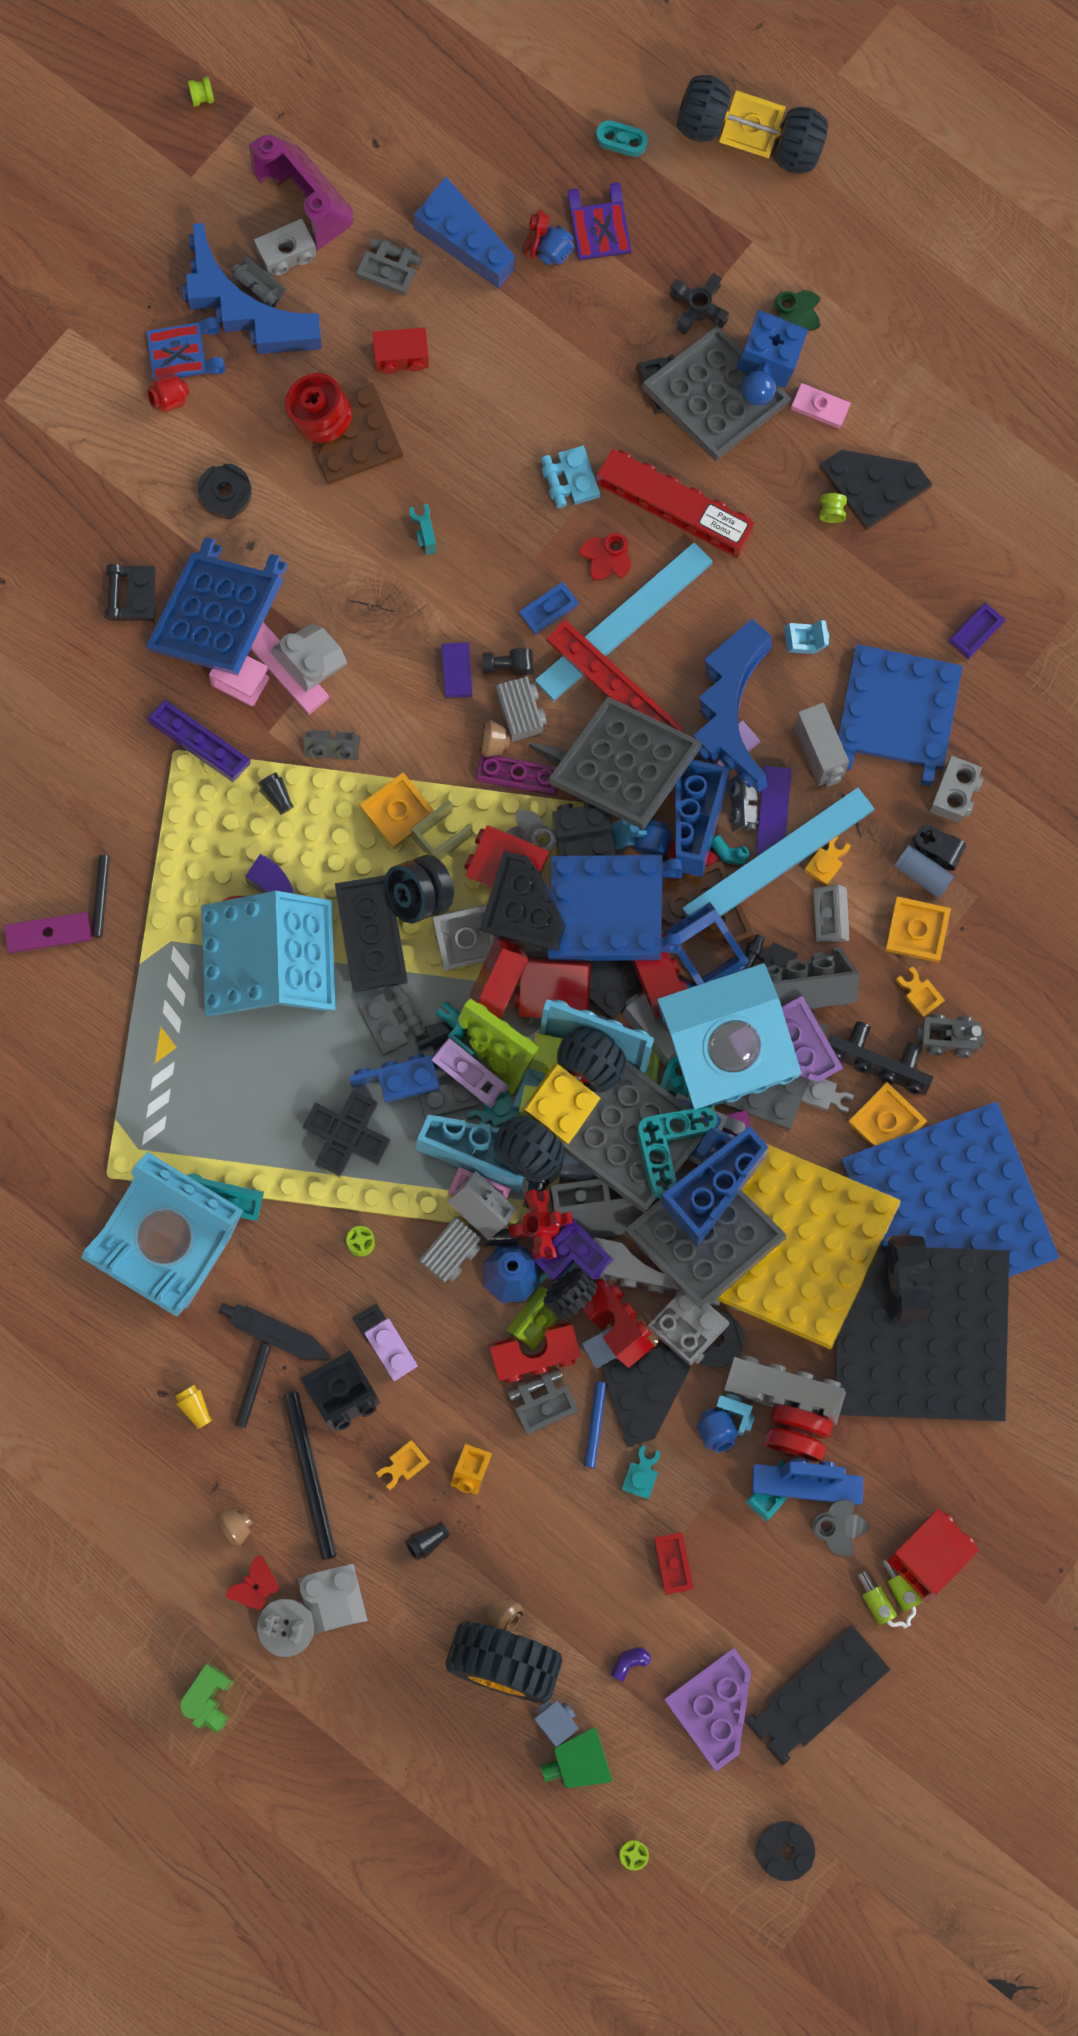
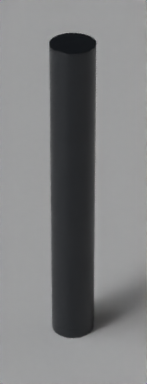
M99 855L91 934L92 937L96 938L103 937L110 860L108 855Z
M260 1343L235 1423L236 1426L242 1428L247 1426L270 1353V1345Z

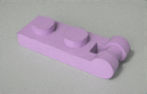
M450 1038L444 1042L431 1058L433 1062L491 1109L497 1103L495 1100L501 1092L505 1093L509 1086ZM488 1080L493 1086L485 1093L481 1088Z

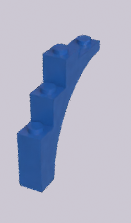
M204 223L193 224L194 234H189L190 250H195L196 258L191 259L192 274H186L187 284H182L183 300L189 301L190 310L216 308L217 322H223L224 332L250 330L251 344L257 345L258 354L322 349L319 313H294L275 309L256 301L242 292L225 276L214 260L207 243Z
M751 619L704 660L705 674L714 685L699 697L701 707L699 711L708 723L695 733L693 738L701 741V749L697 755L702 760L708 759L712 764H716L721 760L725 767H729L730 771L734 769L739 774V778L748 788L753 787L760 793L767 787L766 775L751 758L742 741L739 731L738 714L741 697L749 677L758 663L773 647L771 635L756 621Z

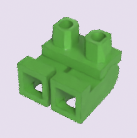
M206 1664L181 1701L180 1709L183 1715L187 1718L195 1719L192 1724L198 1728L207 1726L216 1733L220 1732L230 1717L217 1709L221 1703L213 1698L219 1689L228 1691L235 1681L213 1665Z

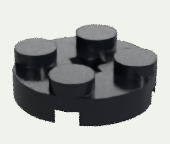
M223 464L224 466L218 467L212 466L199 479V501L202 507L211 515L219 518L233 519L242 513L251 501L252 487L249 478L240 467L233 464ZM230 486L231 494L221 496L218 488Z
M721 1311L717 1312L729 1321V1326L719 1335L723 1336L724 1341L720 1342V1347H715L711 1344L702 1353L704 1357L699 1362L701 1366L713 1369L723 1368L732 1364L734 1357L738 1358L744 1345V1333L739 1322Z
M780 1821L768 1826L761 1834L756 1845V1856L760 1867L769 1876L780 1881H793L804 1876L812 1868L815 1858V1844L811 1835L803 1826L789 1821ZM787 1842L788 1847H793L794 1853L790 1854V1859L785 1860L783 1855H778V1850L782 1848V1843Z

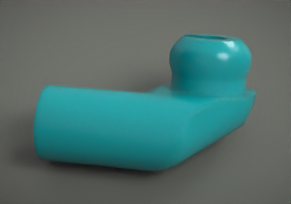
M721 835L713 838L711 846L722 862L741 865L747 861L750 853L745 846L731 848L727 846Z

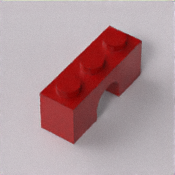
M601 1278L595 1283L597 1286L595 1295L591 1296V1301L586 1302V1306L582 1309L588 1318L601 1329L615 1321L613 1328L602 1338L615 1357L629 1368L654 1347V1344L648 1337L652 1333L642 1321L637 1322L635 1317L638 1313L629 1302H623L622 1298L625 1295L615 1283L609 1285Z
M567 1321L543 1328L545 1344L537 1354L528 1355L520 1351L516 1337L488 1344L498 1380L510 1383L520 1380L521 1375L531 1372L532 1375H538L549 1371V1366L559 1364V1367H566L575 1364V1359L580 1358L581 1354L571 1322Z

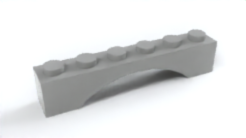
M594 1238L614 1258L610 1265L594 1281H599L601 1278L609 1283V1279L620 1281V1286L636 1289L637 1285L648 1287V1292L655 1294H664V1291L676 1293V1296L681 1291L666 1274L646 1266L633 1256L623 1243ZM715 1300L710 1305L720 1306V1301ZM731 1306V1309H734V1310H737V1311H741V1310L736 1309V1308H734V1307Z

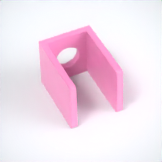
M249 656L246 657L238 676L212 669L209 674L211 686L249 706L255 705L269 680V676L265 674L268 670L267 666Z

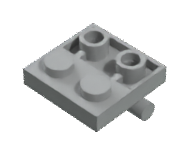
M681 1290L648 1325V1329L691 1366L694 1362L698 1364L703 1359L704 1354L702 1353L729 1326V1321L710 1305L701 1311Z

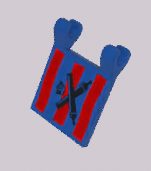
M211 317L197 323L147 331L153 379L168 374H175L179 378L201 374L224 373L225 364L221 357H214L205 361L201 334L213 335L219 333L220 328L217 319Z

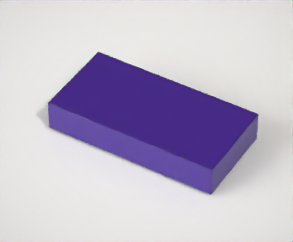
M985 602L949 639L948 643L969 660L1005 622V619Z
M469 642L442 644L445 699L472 697Z

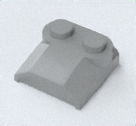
M313 623L295 634L285 635L281 642L273 647L271 654L305 692H308L347 665V660L341 647L324 628Z
M487 905L474 906L432 916L444 971L485 962L495 940L494 935L480 931Z
M354 1564L297 1578L304 1606L310 1609L313 1614L314 1635L368 1621Z

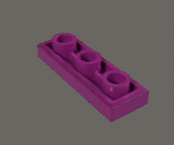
M480 753L475 781L556 796L557 787L550 784L549 777L557 767L500 756L486 758ZM515 771H521L523 775L518 777L515 776L513 773Z
M87 912L4 925L9 954L92 941ZM49 930H50V931H53V935H52V936H50V937H45V936H44L45 932H47V931H49Z

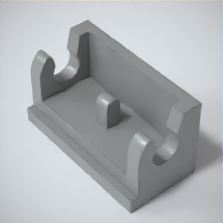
M477 1171L457 1187L458 1191L447 1201L488 1240L508 1224L516 1211V1208Z

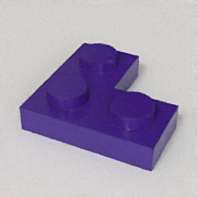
M572 1219V1224L567 1225L552 1241L557 1257L550 1260H545V1257L534 1261L554 1281H557L574 1262L595 1280L610 1265L614 1258Z

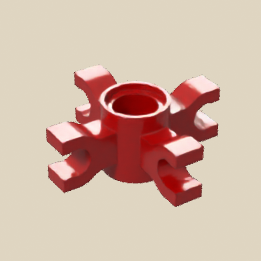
M536 1190L525 1192V1199L529 1205L530 1212L524 1215L522 1223L509 1226L510 1237H533V1259L545 1257V1260L556 1258V1249L551 1238L558 1234L560 1226L572 1224L571 1212L562 1214L559 1211L548 1212V1191L544 1190L538 1193Z

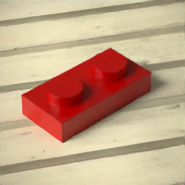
M683 1533L655 1537L654 1543L665 1595L694 1590Z

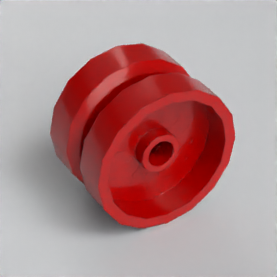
M323 373L307 374L299 378L289 388L285 397V409L289 418L296 425L300 434L308 441L315 443L331 442L348 429L352 420L353 408L338 382L330 375Z
M775 1404L770 1420L780 1428L767 1429L763 1445L793 1458L823 1462L827 1447L821 1441L814 1438H829L834 1422L812 1412Z

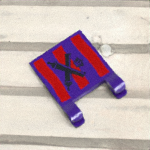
M620 183L610 184L609 194L612 203L581 207L579 190L575 188L568 191V202L579 261L631 253Z

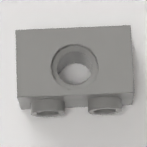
M302 219L254 239L255 252L264 270L271 276L283 275L289 268L298 264H308L316 257L315 243ZM286 247L292 249L289 253H283L280 250Z

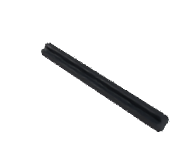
M297 1391L284 1394L286 1410L320 1555L323 1560L335 1558L337 1555L299 1393Z

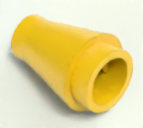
M195 1385L190 1386L175 1396L178 1402L176 1405L194 1423L197 1429L212 1421L201 1390H197Z

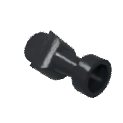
M515 648L509 651V656L494 657L492 652H483L484 674H493L494 668L512 669L515 674L520 676L532 674L534 672L532 667L533 651L527 648Z

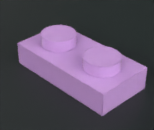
M388 1317L363 1332L393 1381L418 1367Z

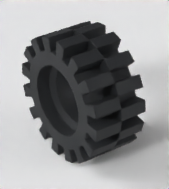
M575 1268L571 1273L567 1272L565 1277L561 1276L558 1279L559 1281L551 1286L552 1289L546 1292L547 1295L544 1296V1304L559 1320L568 1319L573 1313L577 1314L581 1307L584 1308L586 1306L585 1303L590 1302L591 1296L596 1293V1284L581 1268Z

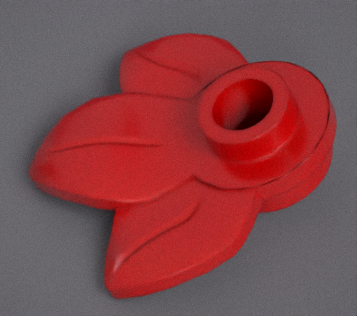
M538 209L536 214L532 213L529 221L530 233L523 244V255L528 257L527 252L530 250V258L533 260L540 235L544 236L548 227L549 214L543 213V210Z
M611 533L605 538L593 537L586 541L579 550L581 556L592 560L590 573L593 580H603L613 572L623 579L631 569V560L627 554L629 543L627 538L620 533ZM612 544H618L620 546V549L614 551L610 548V546Z

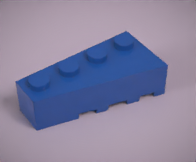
M445 177L414 214V229L499 289L514 270L515 255L452 182Z
M692 760L675 784V859H681L682 873L703 877L728 787L729 767Z
M749 1126L662 1194L661 1205L697 1247L765 1160L768 1146Z

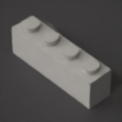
M743 1355L742 1359L734 1357L725 1386L726 1393L769 1407H773L776 1404L802 1409L823 1416L834 1422L835 1426L837 1425L846 1394L844 1388L840 1387L841 1383L830 1379H824V1383L813 1380V1375L802 1371H797L796 1375L785 1372L786 1367L770 1363L769 1367L758 1364V1359Z

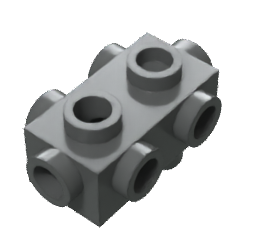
M930 1014L929 1017L924 1018L922 1025H917L916 1041L921 1042V1047L927 1049V1054L939 1056L943 1055L944 1051L954 1052L955 1057L970 1058L971 1053L976 1054L979 1047H983L985 1032L981 1031V1022H975L971 1017L960 1016L957 1017V1020L946 1019V1016L942 1014ZM933 1032L938 1033L940 1040L931 1039L930 1034Z

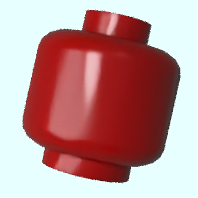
M175 374L155 378L151 381L150 387L147 388V397L151 407L163 413L183 407L186 402V396L189 395L186 382L184 380L181 381Z

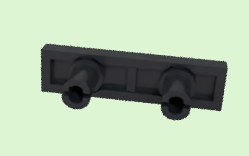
M857 1021L848 1041L831 1034L829 1035L828 1041L840 1063L843 1062L851 1065L860 1073H870L878 1076L885 1083H895L905 1087V1090L911 1094H922L925 1096L930 1088L934 1076L915 1069L923 1049L920 1045L909 1042L900 1062H897L864 1048L871 1029L864 1022Z

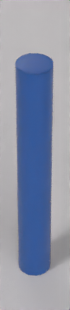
M604 1382L595 1383L584 1467L595 1468L607 1387V1383Z

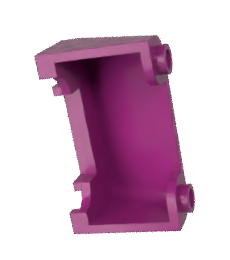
M263 135L249 144L252 174L260 183L265 181V179H273L278 185H281L290 178L306 197L304 212L311 220L313 231L311 237L317 251L352 225L353 210L299 146L272 135Z

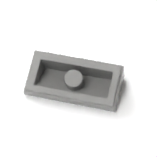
M839 884L813 888L816 942L849 941L847 889Z

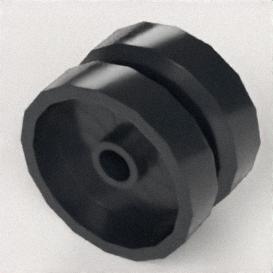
M426 854L390 867L386 873L384 882L385 896L394 914L403 922L413 924L448 911L453 903L454 888L451 876L445 865L435 856Z

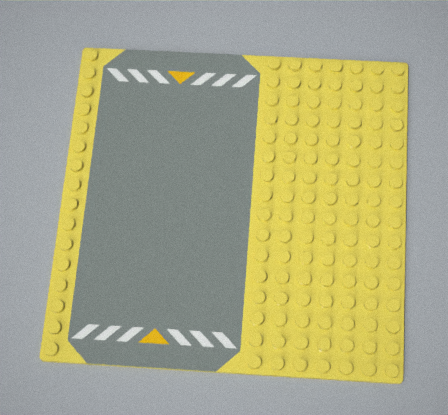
M175 750L173 752L107 1166V1176L110 1179L132 1182L134 1176L131 1173L134 1166L149 1152L186 1176L193 1173L200 1175L204 1179L264 1192L263 1199L450 1223L456 1217L463 1224L473 1226L447 1202L452 1196L448 1192L458 1167L415 1150L417 1138L425 1123L419 1095L385 1103L379 1081L357 1087H351L349 1076L354 1075L356 1070L362 1068L375 1070L381 1068L383 1063L389 1061L402 1063L409 1061L408 1058L416 1054H424L425 1056L435 1054L432 1046L420 1051L418 1050L415 1043L417 1039L412 1030L405 1033L408 1040L407 1045L385 1056L381 1053L358 1005L382 993L387 1002L394 1000L391 989L395 986L353 992L335 883L386 875L390 867L425 855L414 842L412 836L392 849L359 806L360 803L394 778L250 759V765L234 782H231L189 751ZM277 772L279 777H283L291 802L294 805V808L282 815L259 792L261 788L258 783ZM410 780L434 811L448 800L452 803V813L422 835L434 850L468 824L472 827V836L440 860L449 871L454 888L453 903L448 911L442 913L488 904L492 888L466 877L468 870L464 869L470 853L474 855L477 850L478 844H475V840L481 828L485 829L487 825H491L507 832L511 828L518 826L516 811L527 810L539 815L543 825L552 828L554 831L552 812L557 811V806L573 804V808L584 806V803ZM540 834L537 840L540 844L544 845L548 842V836ZM557 843L550 850L551 852L541 873V877L549 892L551 886V857L559 856ZM260 854L273 861L282 869L292 885L294 894L332 900L336 1010L320 1011L275 1005L217 1016L205 1015L201 905L221 902L231 896L261 894L260 891L248 885L245 878ZM397 917L408 984H402L401 987L404 993H408L411 998L410 1004L415 1014L419 1015L423 1023L421 1025L423 1029L428 1025L444 1021L436 1015L438 1008H441L445 1013L449 1014L441 1006L446 1001L461 1013L464 1005L470 999L469 994L484 962L444 971L433 918L429 917L410 924L403 922ZM518 981L500 1020L506 1021L511 1028L521 1035L530 1038L534 1043L535 1033H540L542 1018L519 1016V1008H515L516 991H520L521 981ZM401 1009L393 1012L399 1024L406 1021ZM465 1035L461 1042L475 1053L469 1038ZM479 1058L478 1062L485 1068H488L484 1058ZM450 1075L437 1078L439 1086L453 1082ZM487 1080L481 1090L487 1093L493 1084ZM519 1089L514 1093L513 1096L509 1094L513 1102L516 1099ZM354 1090L378 1102V1106L367 1128L391 1139V1142L378 1166L352 1154L341 1178H338L315 1166V1162L326 1140L304 1130L302 1126L315 1102L341 1114L349 1096ZM478 1098L479 1107L440 1117L464 1120L465 1123L479 1125L481 1123L479 1118L475 1117L468 1120L467 1114L472 1110L483 1111L482 1101ZM561 1164L558 1170L548 1178L550 1180L549 1187L545 1189L549 1195L548 1212H553L550 1187L551 1185L559 1184ZM526 1178L519 1193L513 1190L509 1193L507 1200L516 1208V1211L508 1224L502 1229L509 1228V1225L522 1223L524 1215L530 1212V1209L523 1206L525 1192H527L529 1185Z

